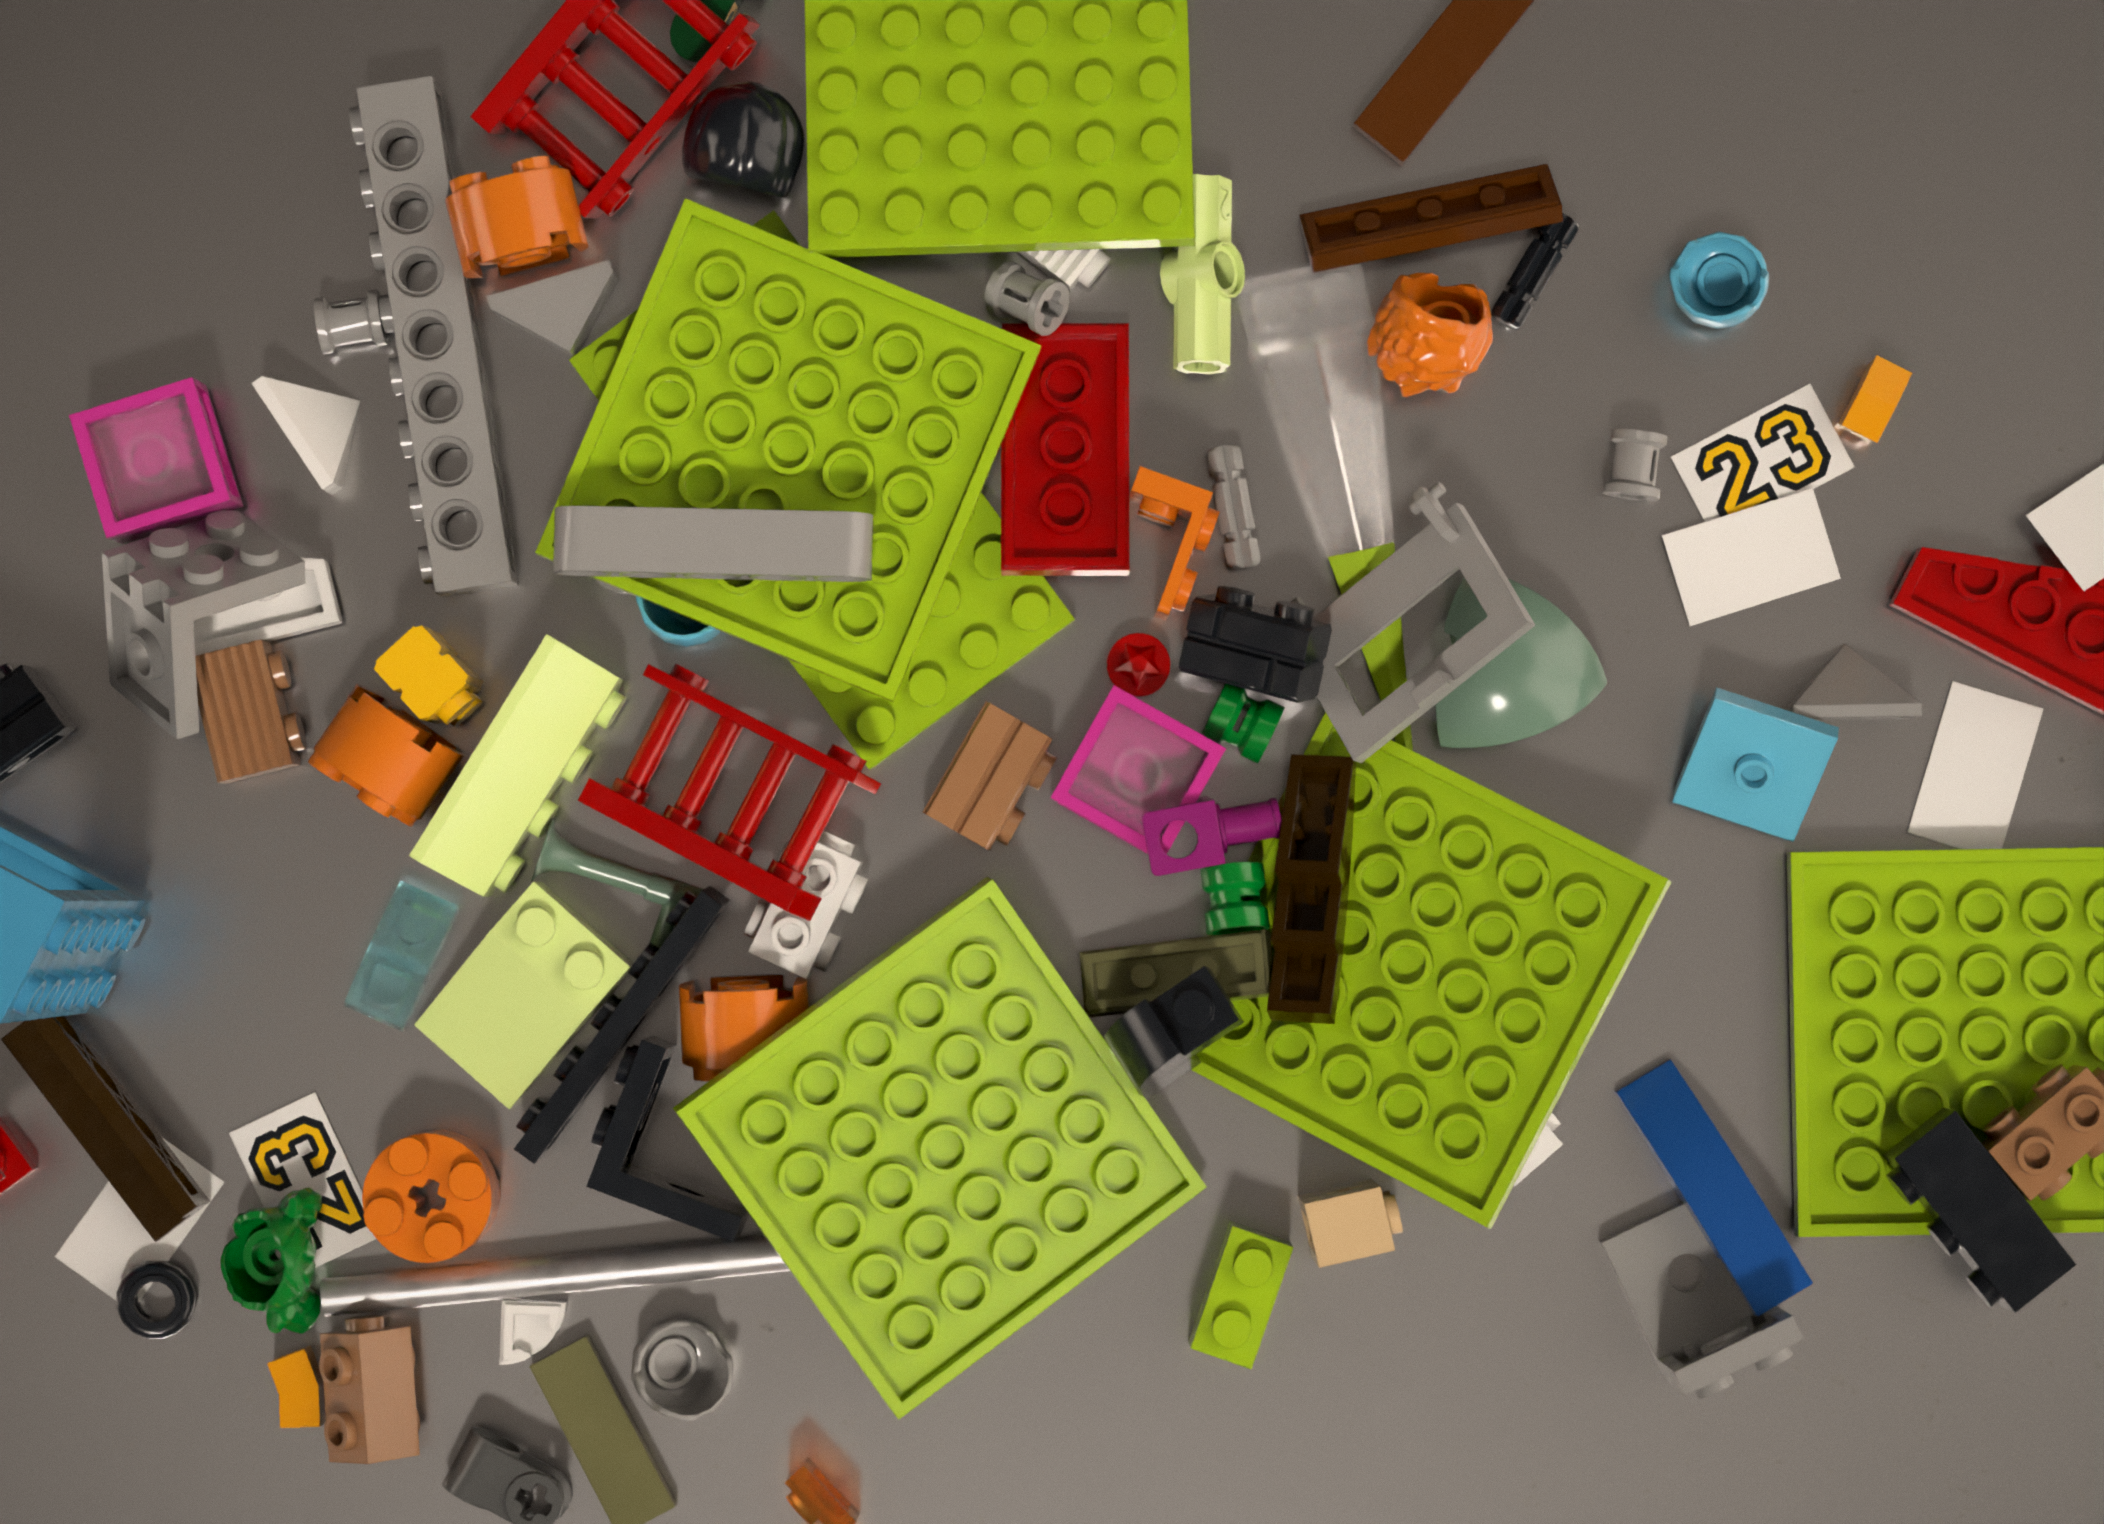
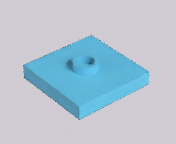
M1716 687L1674 788L1672 802L1794 842L1838 740L1839 727Z

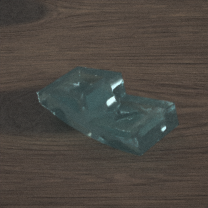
M400 880L364 955L344 1006L403 1032L430 978L431 967L458 915L459 906Z

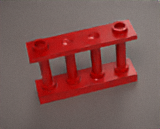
M566 0L470 117L489 134L505 135L509 129L513 133L521 130L562 168L568 169L571 175L590 191L579 204L580 214L584 218L599 219L603 213L611 217L632 195L634 188L629 184L631 179L723 69L727 66L731 71L735 70L753 51L757 41L751 36L761 24L752 16L739 13L731 24L728 25L700 0H662L712 44L711 48L691 72L687 74L618 14L620 6L615 2L616 0ZM589 32H592L595 36L600 33L604 34L671 94L648 123L642 120L577 62L580 56L574 50ZM549 81L553 84L561 81L630 142V145L607 172L537 111L539 104L534 99Z
M675 663L670 674H667L648 664L643 676L669 690L623 779L616 777L611 788L589 778L577 801L777 907L811 921L822 898L802 888L807 879V876L802 874L808 860L848 783L851 782L875 795L881 783L861 773L867 762L866 760L839 746L832 744L826 755L705 693L704 690L709 680ZM691 701H694L721 716L674 807L668 804L663 814H660L645 806L650 796L645 790ZM743 728H746L770 740L773 744L727 833L725 834L720 831L714 842L697 833L702 823L697 817ZM797 754L826 769L779 862L772 859L768 869H765L749 860L754 851V848L749 845Z

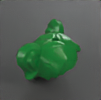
M309 1187L290 1192L280 1201L278 1207L255 1208L248 1210L246 1213H239L232 1224L236 1236L224 1246L220 1259L221 1271L227 1283V1290L232 1294L233 1300L249 1310L266 1312V1324L272 1333H279L285 1328L291 1332L303 1334L313 1328L320 1314L319 1296L309 1288L314 1280L316 1266L314 1262L316 1244L309 1229L316 1225L317 1214L322 1208V1195ZM276 1250L281 1254L280 1259L275 1254Z

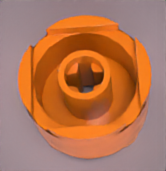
M537 156L513 163L511 165L512 174L488 180L486 172H476L462 175L449 181L452 194L445 199V204L464 277L473 279L483 278L480 266L493 264L498 265L500 276L529 271L568 259L567 245H573L580 252L589 247L571 173L568 169L559 168V165H551L549 156Z
M356 684L313 747L314 753L308 760V763L338 783L343 780L359 790L356 797L376 812L387 818L392 815L399 821L412 827L417 819L421 820L463 759L464 754L456 751V747L406 711L402 709L399 711L390 705L388 708L382 705L385 698L360 684Z
M783 975L720 976L710 978L711 990L695 992L694 980L681 983L679 985L682 1064L693 1067L694 1080L710 1081L809 1008L808 980L803 977H796L793 988H783Z
M437 1129L418 1132L388 1146L371 1165L363 1186L364 1221L375 1238L393 1254L413 1262H440L459 1255L484 1237L497 1216L501 1191L495 1169L489 1157L475 1141L460 1133ZM435 1180L440 1184L437 1194L445 1198L446 1202L445 1205L440 1204L429 1211L424 1207L425 1198L418 1194L419 1187L423 1188Z

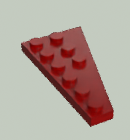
M1920 547L1916 550L1889 606L2104 715V578L2083 591L2071 574L2063 568L2002 561L1998 558Z

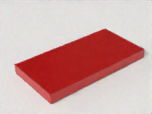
M1002 323L1003 330L1041 345V351L1001 444V576H1129V323H1061L1056 331L1047 336L1034 333L1029 329L1027 323Z

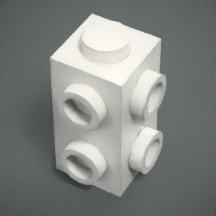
M823 831L802 874L807 876L802 888L822 898L811 921L789 913L772 903L768 904L759 900L744 932V935L754 939L748 952L805 979L810 978L814 968L826 972L841 940V937L831 933L841 910L853 914L868 882V879L858 875L863 862L851 857L856 845ZM786 842V844H785L783 850L781 851V854H780V856H779V858H778V860H777L778 862H779V860H780V858H781V856H782V854H783V852H784V850H785V848H786L788 842Z

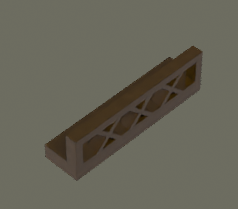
M70 1016L23 1021L1 1038L5 1046L155 1242L160 1241L211 1202Z

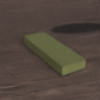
M1263 929L1080 952L1084 1011L1090 1018L1125 1014L1144 999L1153 1001L1203 966L1211 969L1231 1001L1269 997L1273 969L1271 934Z
M589 1335L574 1341L529 1366L611 1524H644L677 1505Z

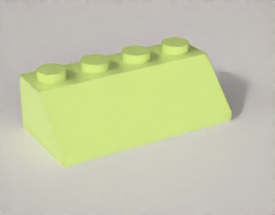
M546 634L409 856L482 897H491L496 888L504 893L507 892L525 863V860L517 854L530 833L537 838L542 836L559 808L551 800L561 783L565 779L573 784L587 765L593 751L586 748L585 745L597 725L608 729L621 710L626 697L619 693V690L625 681L563 642Z

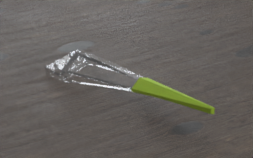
M1361 263L1313 273L1312 267L1308 266L1246 280L1241 293L1236 296L1249 352L1287 448L1341 595L1395 552L1379 368L1376 364L1377 355L1370 357L1367 351V340L1375 321L1371 311ZM1401 617L1361 648L1380 701L1384 700L1407 681ZM1410 724L1396 735L1394 739L1396 743L1413 751Z

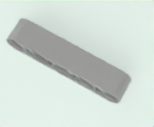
M560 506L555 508L553 573L587 577L824 582L872 580L873 515L847 511Z

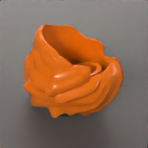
M1421 272L1400 275L1393 283L1392 289L1385 296L1376 313V321L1370 330L1367 340V351L1370 357L1377 355V367L1382 371L1385 379L1395 381L1400 386L1402 397L1416 395L1429 389L1437 391L1441 388L1447 393H1454L1459 389L1461 381L1468 374L1478 370L1493 342V330L1487 295L1475 284L1438 285L1439 277L1436 274Z

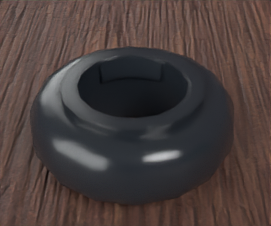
M147 1261L134 1266L122 1278L116 1292V1309L122 1323L131 1332L146 1339H164L179 1333L190 1322L196 1308V1291L190 1277L179 1266L167 1261ZM160 1282L172 1290L175 1297V1307L167 1316L153 1318L146 1315L140 1309L137 1294L145 1284Z

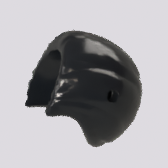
M746 81L718 87L707 93L696 105L689 118L682 145L684 172L689 178L743 186L747 189L785 198L792 190L802 160L804 131L801 121L786 98L766 85Z

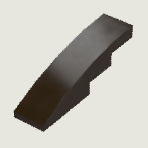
M1291 754L1275 865V873L1279 880L1271 934V942L1275 950L1267 1012L1271 1021L1335 1024L1343 958L1353 837L1356 761H1353L1352 757Z

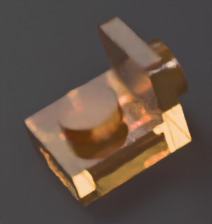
M809 1457L803 1460L788 1475L785 1484L792 1492L786 1498L794 1510L806 1522L814 1524L818 1519L822 1524H855L857 1522L860 1512Z

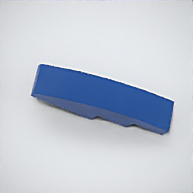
M1671 1059L1666 1060L1615 1091L1679 1200L1685 1203L1716 1257L1723 1262L1755 1316L1762 1315L1813 1284L1744 1170Z

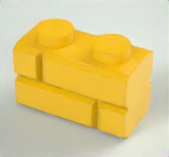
M423 625L413 626L375 661L374 670L393 691L402 693L400 698L420 720L435 724L445 723V725L451 723L456 727L465 721L483 702L477 696L482 690L481 687L484 682L465 660L457 657V651L439 632Z

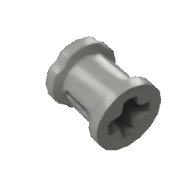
M1009 261L1004 262L992 273L986 286L984 299L986 301V310L991 315L998 318H1007L1010 315L1026 322L1029 329L1034 333L1047 336L1056 331L1067 313L1069 290L1062 281L1057 279L1042 281L1027 275L1025 268L1020 264ZM1006 289L1012 290L1010 296L1005 294ZM1044 301L1049 303L1048 308L1042 307Z
M378 289L367 291L366 297L336 302H328L325 297L314 299L315 324L323 355L334 353L336 346L369 341H374L377 346L388 345V334L383 329L380 316V292Z
M1637 429L1612 430L1610 441L1616 444L1611 481L1604 483L1603 494L1629 500L1659 501L1661 490L1655 486L1660 449L1667 445L1668 436Z

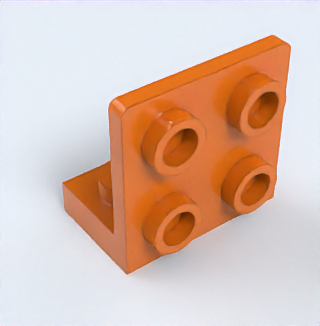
M1140 466L1129 497L1130 501L1140 504L1137 515L1169 527L1174 526L1176 518L1188 521L1154 617L1166 621L1171 608L1183 612L1198 574V572L1186 568L1193 548L1205 552L1220 511L1208 507L1213 492Z

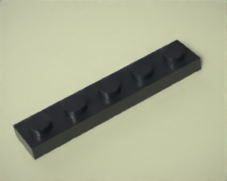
M712 886L703 889L697 897L690 891L684 894L665 921L674 928L660 948L651 942L647 945L628 971V974L636 979L633 986L623 999L612 994L590 1025L599 1031L585 1051L575 1045L555 1071L553 1076L562 1083L548 1102L538 1096L516 1125V1128L522 1131L524 1135L515 1146V1151L533 1164L537 1163L547 1154L731 900Z

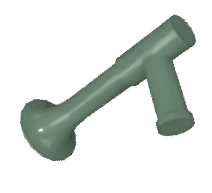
M552 818L531 879L533 882L538 875L549 871L568 872L643 896L645 900L662 905L650 942L658 948L662 946L674 929L665 921L687 891H690L697 897L703 890L702 888L652 872L651 874L577 848L560 836L555 828L554 818Z

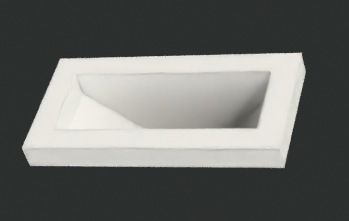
M264 376L252 382L251 384L321 489L331 495L341 490L344 484L360 400Z

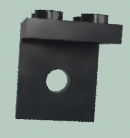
M656 1036L642 1039L640 1046L633 1044L632 1047L628 1046L619 1064L614 1083L622 1085L624 1088L617 1106L611 1104L609 1108L604 1107L596 1125L591 1144L599 1146L601 1149L586 1187L734 1242L742 1233L749 1215L743 1205L632 1164L677 1045Z

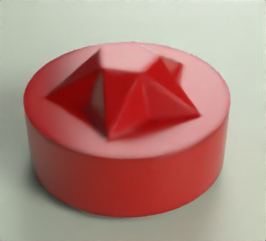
M1133 633L1122 637L1113 645L1107 658V674L1111 683L1134 697H1146L1154 694L1165 684L1170 673L1171 665L1167 649L1157 638L1145 633Z

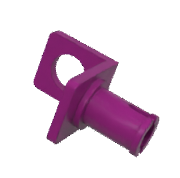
M1203 796L1199 797L1196 803L1143 813L1142 825L1151 872L1156 876L1226 864L1224 854L1228 852L1227 847L1270 838L1279 839L1282 819L1277 799L1270 798L1268 801L1220 809L1219 804L1215 803L1214 799ZM1175 820H1183L1190 823L1197 834V844L1194 850L1182 858H1173L1167 855L1160 845L1162 829L1168 823Z

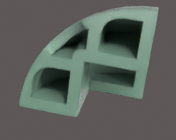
M1463 577L1456 591L1444 626V632L1450 635L1452 645L1488 617L1465 577ZM1508 579L1535 626L1435 705L1440 746L1478 748L1522 740L1563 723L1590 704L1606 686L1607 679L1596 652L1572 620L1540 594L1514 580Z

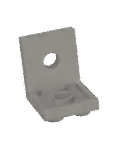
M237 509L215 511L207 515L203 520L178 528L159 529L147 538L103 551L102 566L110 685L176 740L198 733L199 716L194 621L306 584L305 561Z
M1684 1202L1675 1204L1599 1240L1664 1379L1685 1396L1696 1392L1698 1399H1702L1719 1393L1734 1383L1731 1374L1752 1364H1755L1757 1371L1778 1365L1793 1355L1790 1346L1804 1340L1794 1316L1775 1306L1758 1317L1753 1314L1723 1262L1716 1257ZM1683 1254L1696 1256L1703 1268L1700 1282L1689 1290L1674 1288L1668 1277V1269L1671 1262Z

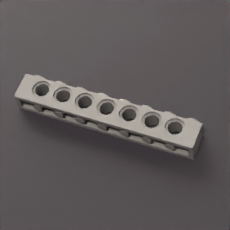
M433 76L357 87L359 106L349 108V117L356 146L365 144L369 169L359 170V182L364 205L366 208L375 207L378 231L369 233V246L375 270L385 269L388 294L379 295V310L385 333H395L398 357L389 358L388 365L394 395H404L408 420L399 421L398 430L403 456L405 459L414 458L418 483L408 484V494L413 519L415 522L424 520L428 545L418 547L421 576L425 585L434 583L435 593L442 597L519 585L471 278L463 276L445 204V199L452 194L449 181L454 179L455 176L441 87ZM401 136L415 138L418 149L416 156L411 162L402 166L388 163L387 150L393 140ZM412 198L425 200L428 212L423 223L412 229L399 227L396 217L401 204ZM419 261L434 262L437 267L435 283L429 289L422 292L409 290L406 276L411 266ZM430 323L443 324L447 330L445 346L439 352L432 355L419 353L416 346L418 332ZM442 385L454 387L457 393L455 409L449 415L442 418L429 416L426 410V399L429 393L434 388ZM449 448L463 449L467 457L465 472L453 481L440 480L436 473V461L439 455ZM461 510L471 511L477 521L475 535L466 543L452 544L445 532L447 520L455 512Z

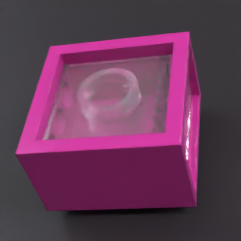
M190 377L69 415L107 539L124 544L150 536L159 529L175 528L204 519L215 511L233 510L243 507L207 386L197 379Z
M1113 685L1050 799L1148 854L1142 825L1143 813L1196 803L1226 748ZM1172 821L1162 829L1160 845L1166 854L1185 821Z

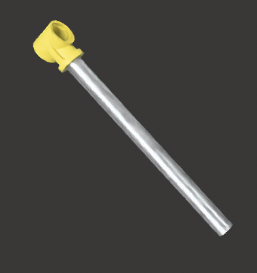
M764 1235L737 1237L734 1242L727 1239L322 1278L320 1297L323 1314L327 1317L790 1270Z

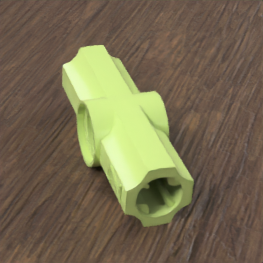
M1193 174L1195 246L1174 247V251L1166 254L1161 262L1160 279L1165 296L1174 305L1173 369L1186 374L1202 373L1210 375L1226 372L1227 367L1230 366L1231 298L1238 296L1244 287L1245 269L1241 254L1231 243L1232 180L1220 175Z

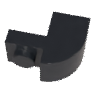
M1203 966L1153 1001L1144 999L1130 1009L1110 1027L1105 1035V1041L1138 1094L1150 1098L1201 1064L1196 1054L1244 1023L1211 969Z

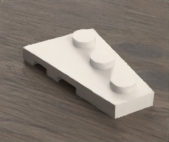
M300 557L305 561L306 584L194 621L195 656L262 639L270 642L342 624L343 621L328 561L325 559Z

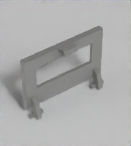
M1437 482L1430 489L1421 486L1412 494L1415 501L1409 505L1410 510L1415 515L1423 512L1431 523L1312 619L1331 624L1332 628L1327 655L1323 660L1324 669L1317 698L1353 761L1359 763L1364 762L1535 626V623L1465 507L1455 503L1445 511L1441 506L1438 498L1446 492V488L1440 482ZM1460 569L1488 617L1365 714L1338 666ZM1296 597L1291 601L1292 603L1305 605L1300 597Z

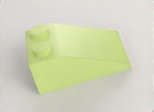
M534 881L489 931L414 1026L503 1105L511 1109L629 976L628 971L634 962L543 882Z

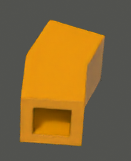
M1876 355L1866 366L1838 424L1878 443L1912 373Z
M311 1345L268 1362L267 1365L279 1394L280 1428L320 1427L325 1424L324 1384Z

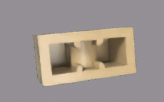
M1373 1179L1297 1196L1311 1257L1319 1268L1395 1251L1392 1235L1403 1232L1394 1194L1391 1195L1389 1190L1382 1192L1381 1186Z

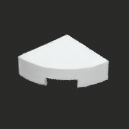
M503 1299L501 1306L499 1365L524 1361L548 1346L558 1334L564 1322L568 1301Z

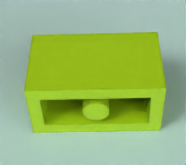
M1229 1221L1188 1340L1190 1349L1252 1370L1294 1248L1290 1241Z

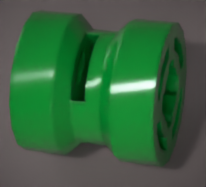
M1225 684L1201 734L1218 744L1227 742L1236 746L1240 756L1258 764L1285 707L1269 699L1258 702L1248 697L1244 688ZM1243 709L1247 712L1236 732L1232 729Z
M1233 862L1200 869L1202 889L1209 895L1210 908L1204 914L1207 935L1214 936L1270 929L1268 908L1261 903L1260 890L1266 884L1263 863Z

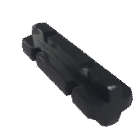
M1563 213V222L1544 225L1539 228L1537 233L1540 235V238L1533 239L1507 283L1510 287L1509 290H1503L1491 310V315L1497 321L1516 330L1524 324L1533 308L1530 305L1531 301H1537L1563 257V254L1560 253L1562 248L1567 250L1579 230V224L1570 216Z

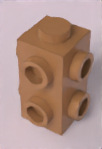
M2062 1064L2054 1067L2033 1085L2032 1090L2037 1096L2018 1112L2013 1106L2008 1107L1984 1127L1983 1132L1988 1137L1981 1144L2026 1200L2031 1201L2037 1195L2041 1200L2050 1198L2070 1181L2072 1175L2068 1169L2087 1153L2092 1159L2104 1152V1071L2099 1067L2093 1072L2087 1067L2072 1065L2067 1070Z
M366 1315L345 1318L346 1330L320 1333L321 1357L319 1370L324 1384L326 1412L324 1436L328 1445L329 1462L372 1464L420 1455L418 1436L420 1417L416 1409L414 1381L415 1351L411 1340V1326H384V1315Z

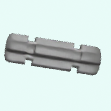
M1236 444L1213 447L1208 450L1206 457L1210 476H1215L1216 483L1212 484L1216 510L1220 511L1218 516L1221 536L1226 535L1227 543L1223 544L1226 566L1231 570L1254 567L1260 562V552L1257 538H1252L1251 530H1254L1255 525L1246 478L1241 479L1240 471L1244 469L1241 449Z

